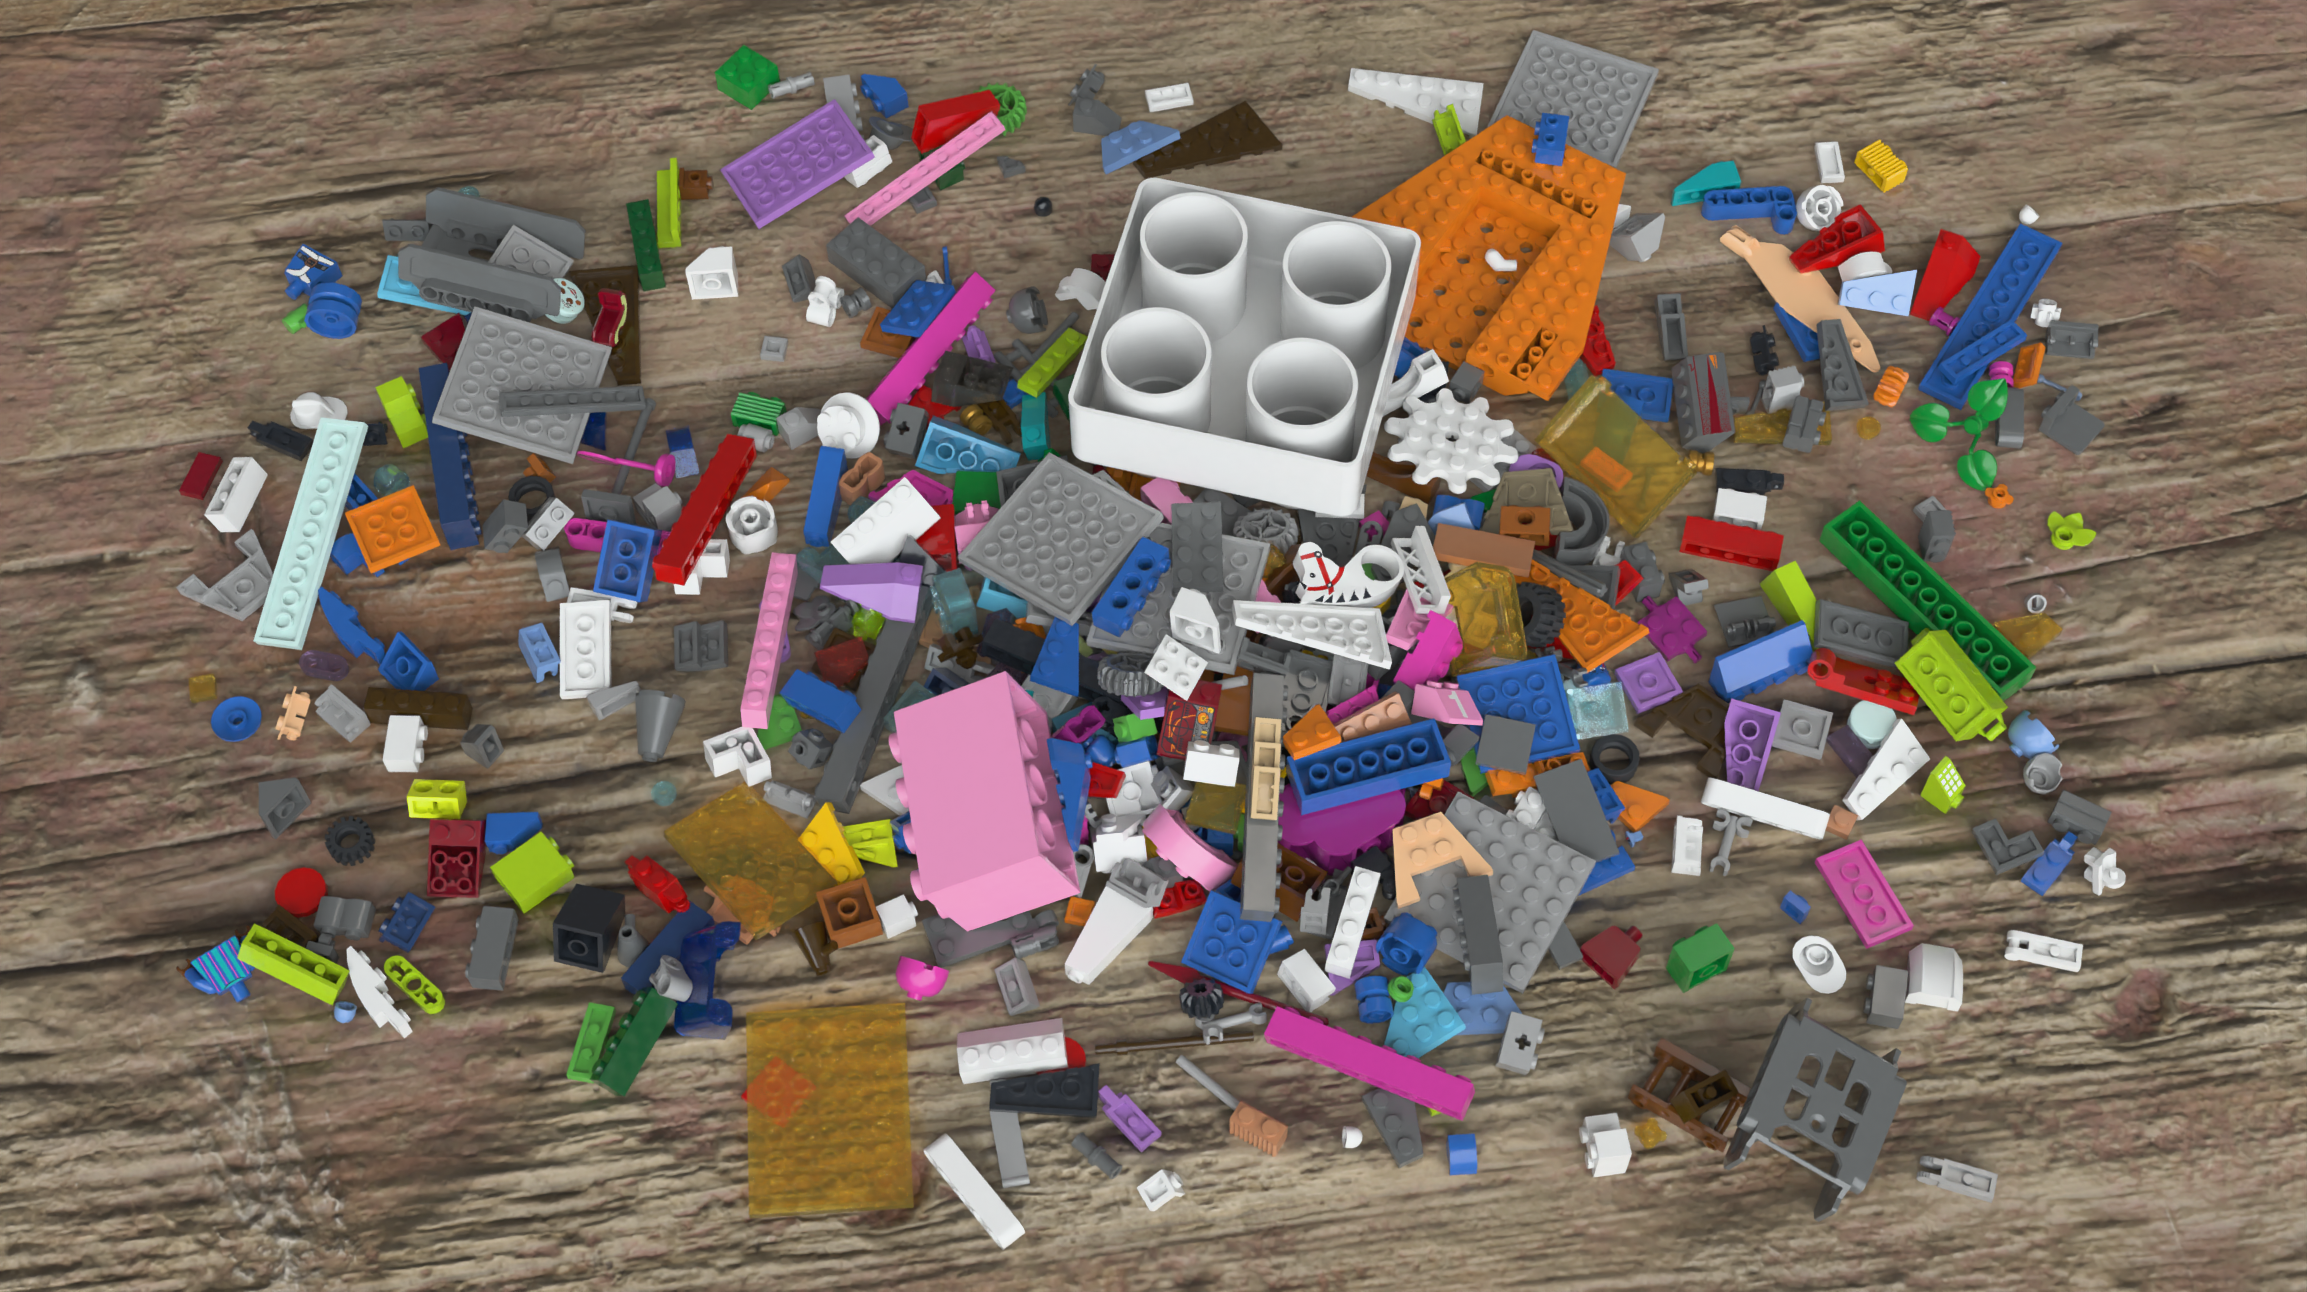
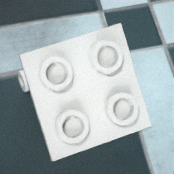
M1166 634L1160 645L1158 644L1154 649V656L1144 673L1187 701L1208 662Z

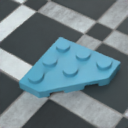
M1425 967L1419 974L1414 972L1406 977L1413 984V995L1407 1002L1396 1001L1394 1014L1391 1018L1384 1045L1395 1049L1397 1054L1404 1057L1411 1055L1420 1058L1466 1029L1464 1022Z

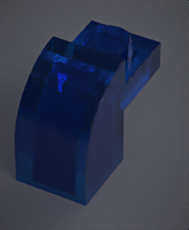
M689 425L666 430L670 454L675 458L676 479L700 474Z

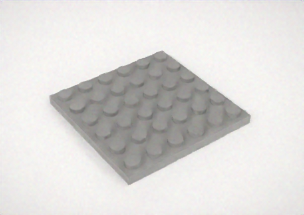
M1533 30L1488 127L1506 115L1533 128L1536 126V121L1541 122L1542 113L1569 116L1565 144L1617 168L1656 81L1659 69Z
M474 306L435 410L432 423L573 464L590 413L502 417L499 392L599 388L612 347Z
M1049 452L962 551L958 559L965 566L1073 626L1120 571L1142 537L1148 538L1164 517L1162 512Z
M1160 523L1147 538L1169 548L1171 565L1168 571L1160 576L1155 591L1150 592L1146 597L1143 609L1137 611L1133 617L1130 629L1128 631L1125 630L1119 638L1094 626L1092 622L1087 638V646L1121 653L1138 652L1154 656L1153 651L1158 644L1160 645L1164 636L1167 634L1172 638L1170 609L1178 593H1173L1172 525ZM1222 534L1224 592H1201L1206 596L1219 623L1221 651L1216 653L1173 638L1207 661L1206 670L1235 674L1237 657L1247 629L1234 624L1232 603L1233 600L1256 601L1271 549L1270 543ZM1117 574L1103 589L1100 600L1109 588V586L1111 585V583L1113 582V580L1115 579V577L1117 576Z
M1457 792L1444 816L1493 869V875L1488 877L1503 959V984L1523 994L1595 867L1596 861ZM1459 859L1412 876L1420 896V901L1398 909L1395 898L1384 917L1385 922L1390 924L1401 913H1410L1414 918L1435 928L1437 931L1436 949L1463 962V955L1466 954L1465 948H1461L1459 933L1463 932L1462 926L1457 925L1456 911L1460 909L1459 904L1454 905L1452 889H1457V878L1468 877L1462 860Z

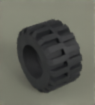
M1531 582L1515 584L1514 589L1510 588L1507 591V596L1502 599V607H1499L1501 616L1498 619L1502 623L1500 629L1502 632H1505L1504 636L1513 643L1536 648H1543L1547 644H1552L1554 637H1559L1561 634L1559 631L1561 628L1563 629L1565 624L1563 623V618H1566V613L1563 609L1566 607L1565 603L1561 602L1562 596L1557 593V590L1548 586Z

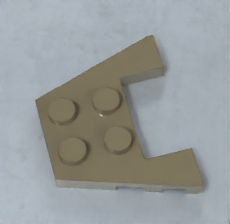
M1552 468L1504 472L1493 496V504L1490 510H1487L1484 517V525L1479 529V531L1500 535L1501 506L1517 505L1519 507L1542 506L1550 508L1551 535H1559L1560 532H1572L1573 528Z

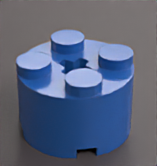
M1403 912L1390 922L1376 944L1377 953L1381 952L1384 957L1382 962L1392 971L1406 976L1409 972L1419 974L1437 948V931L1432 926L1426 925L1414 918L1410 913Z

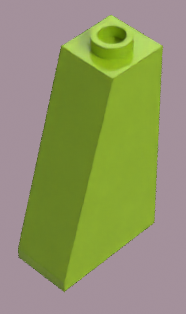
M1795 560L1774 570L1760 583V586L1788 626L1801 620L1804 621L1812 651L1814 652L1816 649H1819L1814 647L1815 607L1817 600Z

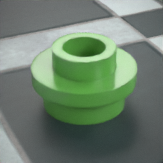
M1404 976L1395 977L1388 983V992L1394 1000L1407 1002L1412 997L1414 987L1408 978Z

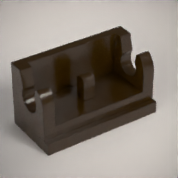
M280 905L275 908L276 910L262 924L265 929L303 948H306L308 941L318 943L319 940L314 931Z

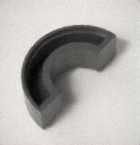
M1564 477L1559 491L1569 519L1577 530L1560 532L1553 549L1552 558L1566 565H1586L1597 556L1610 524L1609 513L1602 499L1591 488L1577 480Z
M1399 680L1382 697L1384 698L1393 692L1399 693L1412 724L1430 720L1429 718L1411 714L1415 691ZM1437 723L1452 767L1459 763L1475 746L1480 737L1462 724L1449 728Z

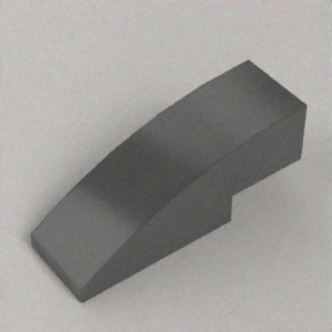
M1658 294L1654 303L1664 361L1683 360L1688 357L1681 294Z

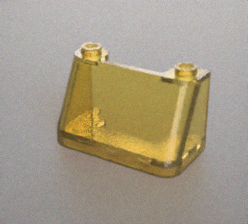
M1475 562L1444 578L1451 595L1448 604L1453 605V608H1455L1458 631L1463 642L1462 653L1457 657H1453L1450 662L1452 677L1523 661L1527 657V645L1516 582L1511 570L1505 566Z

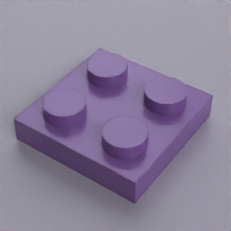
M1660 652L1615 669L1614 675L1637 714L1672 701L1674 697L1683 693Z

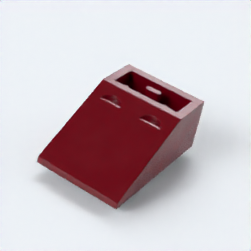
M430 819L427 896L479 898L487 851L485 843L486 820Z

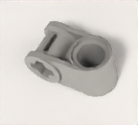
M663 955L660 959V966L655 973L651 974L649 980L655 986L660 996L685 1002L692 993V981L677 959Z

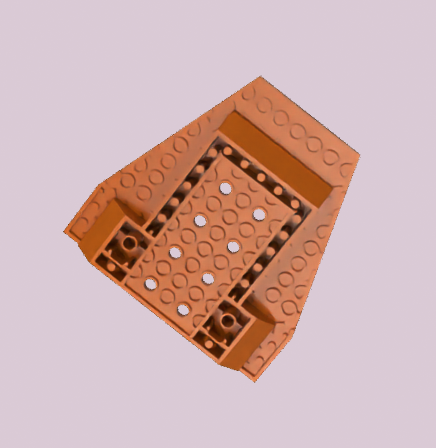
M1506 115L1353 215L1352 218L1410 229L1420 237L1421 247L1416 296L1404 337L1411 342H1417L1420 348L1427 347L1433 349L1441 361L1449 362V367L1456 371L1463 361L1483 370V385L1504 396L1524 394L1529 391L1549 401L1584 351L1626 173L1565 144L1562 166L1535 163L1536 153H1531L1533 139H1538V135H1534L1535 128ZM1489 228L1492 232L1484 233L1481 229ZM1450 237V253L1440 252L1441 247ZM1529 248L1532 251L1524 253L1520 249ZM1487 250H1497L1505 260H1517V270H1493L1485 260ZM1466 259L1469 262L1461 264L1457 260ZM1506 279L1509 283L1500 284L1497 280ZM1442 290L1445 294L1439 296L1434 291ZM1481 310L1485 315L1477 316L1474 312ZM1419 322L1421 323V326L1412 327L1410 323ZM1453 342L1460 343L1462 346L1459 348H1453L1450 346V344Z

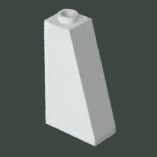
M1106 886L1065 962V974L1068 975V978L1076 983L1084 982L1089 985L1151 922L1153 907L1144 908Z

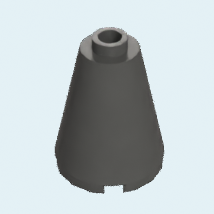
M640 690L639 694L636 693L638 754L642 756L643 760L657 762V759L663 758L685 708L686 701L684 698L675 694L672 695V698L664 696V691Z

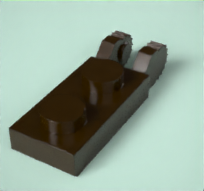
M992 384L971 395L972 401L983 410V415L992 421L993 428L996 432H999L1006 444L1013 442L1011 434L1006 429L1009 425L1012 426L1019 437H1022L1021 424L1017 420L1015 413Z

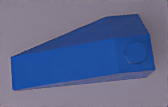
M1049 738L1047 739L1052 770L1055 772L1057 782L1060 783L1056 785L1061 805H1064L1061 811L1066 834L1073 852L1079 850L1091 781L1089 768H1093V762L1090 752L1085 753L1082 744Z

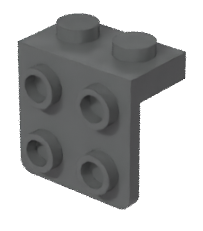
M2071 385L2066 392L2061 390L2054 400L2055 404L2053 406L2048 405L2042 412L2041 417L2043 421L2039 431L2074 454L2080 455L2103 430L2105 424L2074 403L2080 389Z

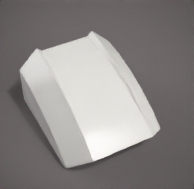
M1921 943L1909 951L1905 1003H1918L1958 1011L1963 997V965L1961 958L1954 948Z

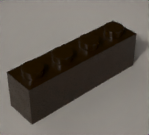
M368 687L363 710L369 722L375 724H389L390 715L420 716L423 724L430 728L468 730L473 707L467 694Z

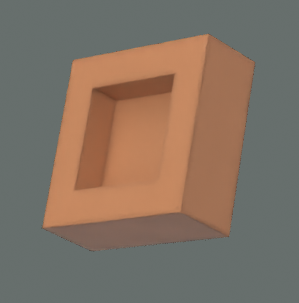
M1834 805L1825 831L1847 840L1858 815Z

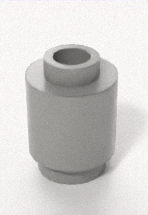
M749 423L748 425L743 424L738 432V436L754 439L757 451L765 453L773 447L775 437L770 429Z

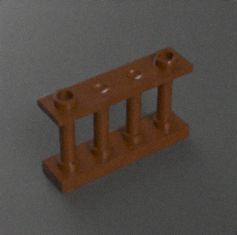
M1661 1038L1653 1055L1658 1060L1656 1066L1642 1088L1633 1084L1628 1098L1638 1108L1648 1109L1702 1140L1708 1148L1724 1152L1729 1138L1723 1134L1738 1108L1744 1106L1751 1088L1730 1076L1739 1094L1729 1099L1730 1102L1714 1129L1699 1122L1702 1115L1683 1124L1670 1100L1685 1091L1691 1080L1702 1082L1721 1071ZM1672 1066L1681 1071L1682 1075L1668 1099L1664 1102L1651 1093L1666 1068Z

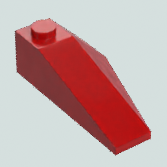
M1860 204L1840 213L1834 218V223L1828 228L1823 227L1815 239L1804 243L1789 256V260L1798 272L1802 274L1839 266L1849 258L1860 253H1882L1885 251L1883 231Z
M1943 229L1940 230L1910 315L1930 321L1935 311L1939 307L1945 309L1949 301L1974 277L1981 256L1964 236Z

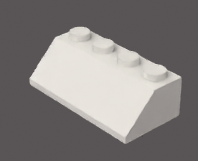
M904 477L832 540L831 543L850 564L890 563L902 553L908 535L913 536L915 540L918 539L940 519V516Z
M1062 1018L958 1033L957 1054L959 1073L963 1084L1036 1074L1038 1071L1068 1068Z

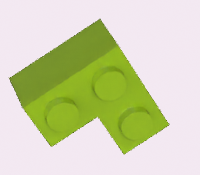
M400 376L375 387L385 413L403 448L428 438L425 414L420 415L418 410H421L411 383L406 384L403 377Z

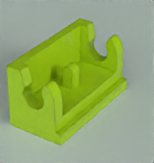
M1453 104L1447 105L1446 112L1440 114L1436 110L1432 123L1445 156L1464 144L1466 140Z

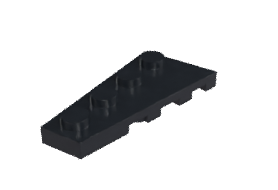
M1100 1063L1054 1073L1048 1072L1037 1076L991 1083L989 1111L1096 1118Z

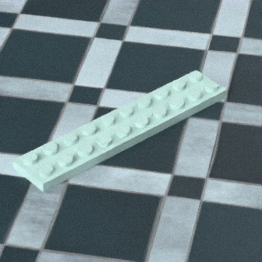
M320 418L253 640L259 645L302 650L318 598V589L323 581L368 429V425L364 422Z

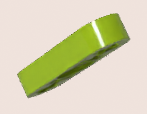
M396 955L386 960L384 971L387 977L426 1013L436 1014L444 1008L445 998L442 992L404 957ZM395 965L401 967L406 975L402 977L400 973L393 971L392 968ZM411 980H421V986L418 989L409 990L407 988ZM425 992H427V994L431 998H436L437 1002L435 1004L431 1002L428 1003L426 997L424 996Z

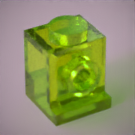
M858 603L861 608L853 616V626L851 629L854 632L852 635L865 641L867 637L876 640L885 617L882 616V613L871 608L870 610L862 608V604Z

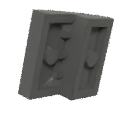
M724 620L700 625L697 621L674 626L675 670L706 671L728 667L727 623Z

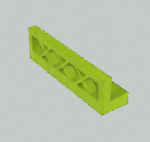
M670 158V170L657 171V243L659 248L682 247L681 194L679 190V165L677 158Z

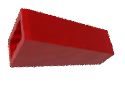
M990 90L919 105L911 139L921 154L946 144L991 111L997 117L1000 103Z

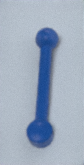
M947 246L942 247L945 271L943 282L944 284L952 285V280L949 276Z

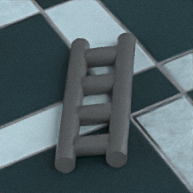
M1016 339L1012 343L1015 350L1006 356L1001 351H998L994 354V358L1018 382L1035 364L1036 360L1032 357L1033 353L1019 339ZM1023 356L1030 364L1019 371L1012 362ZM1055 378L1049 386L1054 388V382L1058 379ZM1055 397L1049 401L1047 400L1048 415L1051 418L1058 415V410L1055 407L1059 404Z

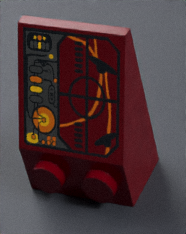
M1198 680L1187 701L1169 689L1157 755L1185 760L1188 741L1203 740L1211 745L1222 684Z

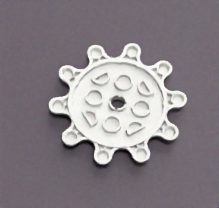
M1446 388L1441 389L1437 393L1436 402L1424 403L1415 396H1409L1402 405L1403 409L1409 414V417L1404 419L1391 417L1384 424V429L1387 433L1398 436L1402 441L1399 444L1393 445L1388 450L1387 455L1390 460L1395 462L1404 460L1413 462L1416 465V470L1412 474V479L1417 484L1424 485L1432 478L1440 477L1448 482L1449 489L1456 494L1466 491V481L1470 478H1479L1490 486L1499 484L1500 474L1494 465L1498 462L1512 464L1517 462L1519 458L1518 452L1514 447L1508 446L1501 441L1502 438L1513 434V423L1507 419L1492 420L1487 417L1486 413L1489 410V403L1483 397L1476 398L1470 404H1463L1457 402L1453 397L1452 391ZM1453 435L1457 441H1449L1446 438H1451Z

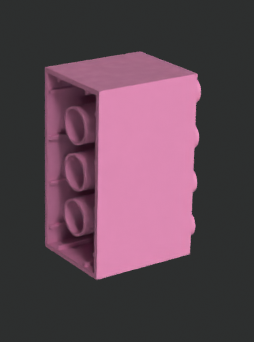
M1006 671L894 711L897 732L889 735V745L894 758L898 763H902L904 777L896 780V790L901 803L905 808H909L911 823L903 826V835L908 849L917 856L919 869L911 872L910 879L913 891L920 901L929 900L935 905L937 912L943 919L950 917L966 931H970L1081 893L1073 850L1068 842L1061 811L1064 805H1061L1056 785L1060 783L1056 780L1049 756L1047 739L1051 737L1047 712Z

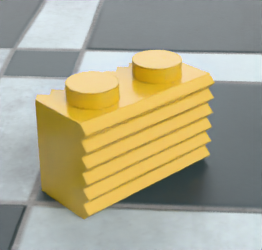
M1878 139L1857 151L1854 163L1883 193L1904 182L1908 171L1905 162L1898 159L1893 154L1891 148L1886 144L1884 145L1881 140Z

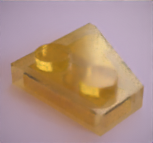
M2046 613L1998 621L1993 624V627L2027 659L2057 638L2063 630Z

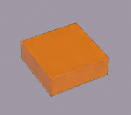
M1070 896L1064 919L1065 923L1084 927L1096 906V901Z

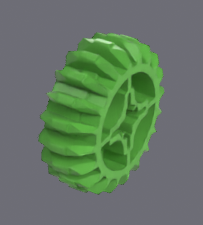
M988 82L987 87L980 85L979 91L973 90V93L990 90L994 97L998 99L1000 110L998 111L997 118L1005 127V131L1001 134L1006 136L1008 131L1014 133L1015 128L1020 129L1021 123L1025 120L1027 106L1020 90L1016 91L1014 85L1008 87L1007 83L999 85L996 82L995 85H991Z

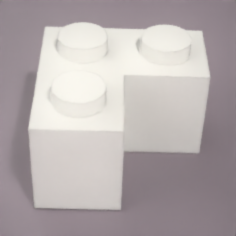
M710 539L684 586L674 584L675 594H700L703 577L728 576L730 556L727 540Z
M742 726L703 741L705 759L715 777L739 769L748 787L772 778L770 759L753 728Z
M1617 1113L1585 1117L1582 1127H1579L1581 1143H1586L1588 1151L1585 1153L1587 1169H1592L1593 1177L1625 1173L1632 1153L1626 1128L1620 1129Z

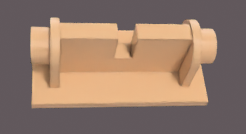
M294 686L292 694L286 693L282 708H286L285 716H279L275 728L280 731L278 740H280L282 734L287 735V738L293 741L301 735L305 719L296 717V714L305 717L311 699L308 693L301 692L296 694V686Z

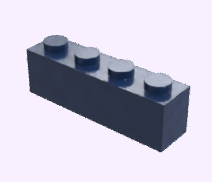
M689 901L691 906L688 911L678 912L621 977L625 989L634 995L643 987H653L656 989L649 980V977L657 971L663 955L677 959L682 966L687 960H692L697 954L700 945L704 941H708L715 932L716 926L713 916Z

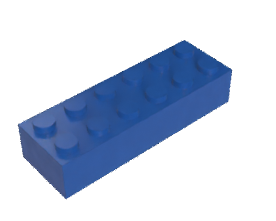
M1435 718L1342 742L1297 760H1293L1292 756H1288L1286 761V773L1301 815L1449 777L1451 761Z

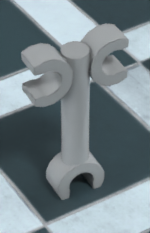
M1718 809L1716 817L1722 818L1724 822L1714 821L1712 828L1718 831L1725 830L1718 856L1711 861L1709 870L1713 872L1716 865H1721L1724 868L1723 876H1726L1730 869L1728 856L1735 832L1739 837L1747 838L1749 831L1741 826L1751 827L1753 820L1750 817L1738 818L1730 816L1726 810Z
M1261 1003L1251 1005L1249 1011L1216 1020L1214 1014L1210 1016V1019L1201 1018L1199 1020L1195 1016V1024L1202 1029L1203 1040L1207 1045L1210 1044V1036H1217L1220 1041H1223V1028L1250 1021L1254 1024H1264L1267 1022V1014L1262 1012Z

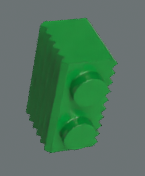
M739 392V396H737L736 403L731 411V418L735 427L738 426L740 428L743 424L748 425L750 423L772 430V435L778 436L779 429L776 418L785 414L787 410L785 402H782L779 398L771 397L768 399L760 397L754 392Z

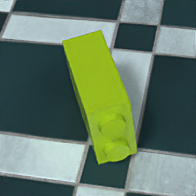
M539 832L490 867L495 879L524 914L575 878L571 869L574 867L572 861L566 854L561 856L557 851L560 848L551 836L547 839L542 832Z

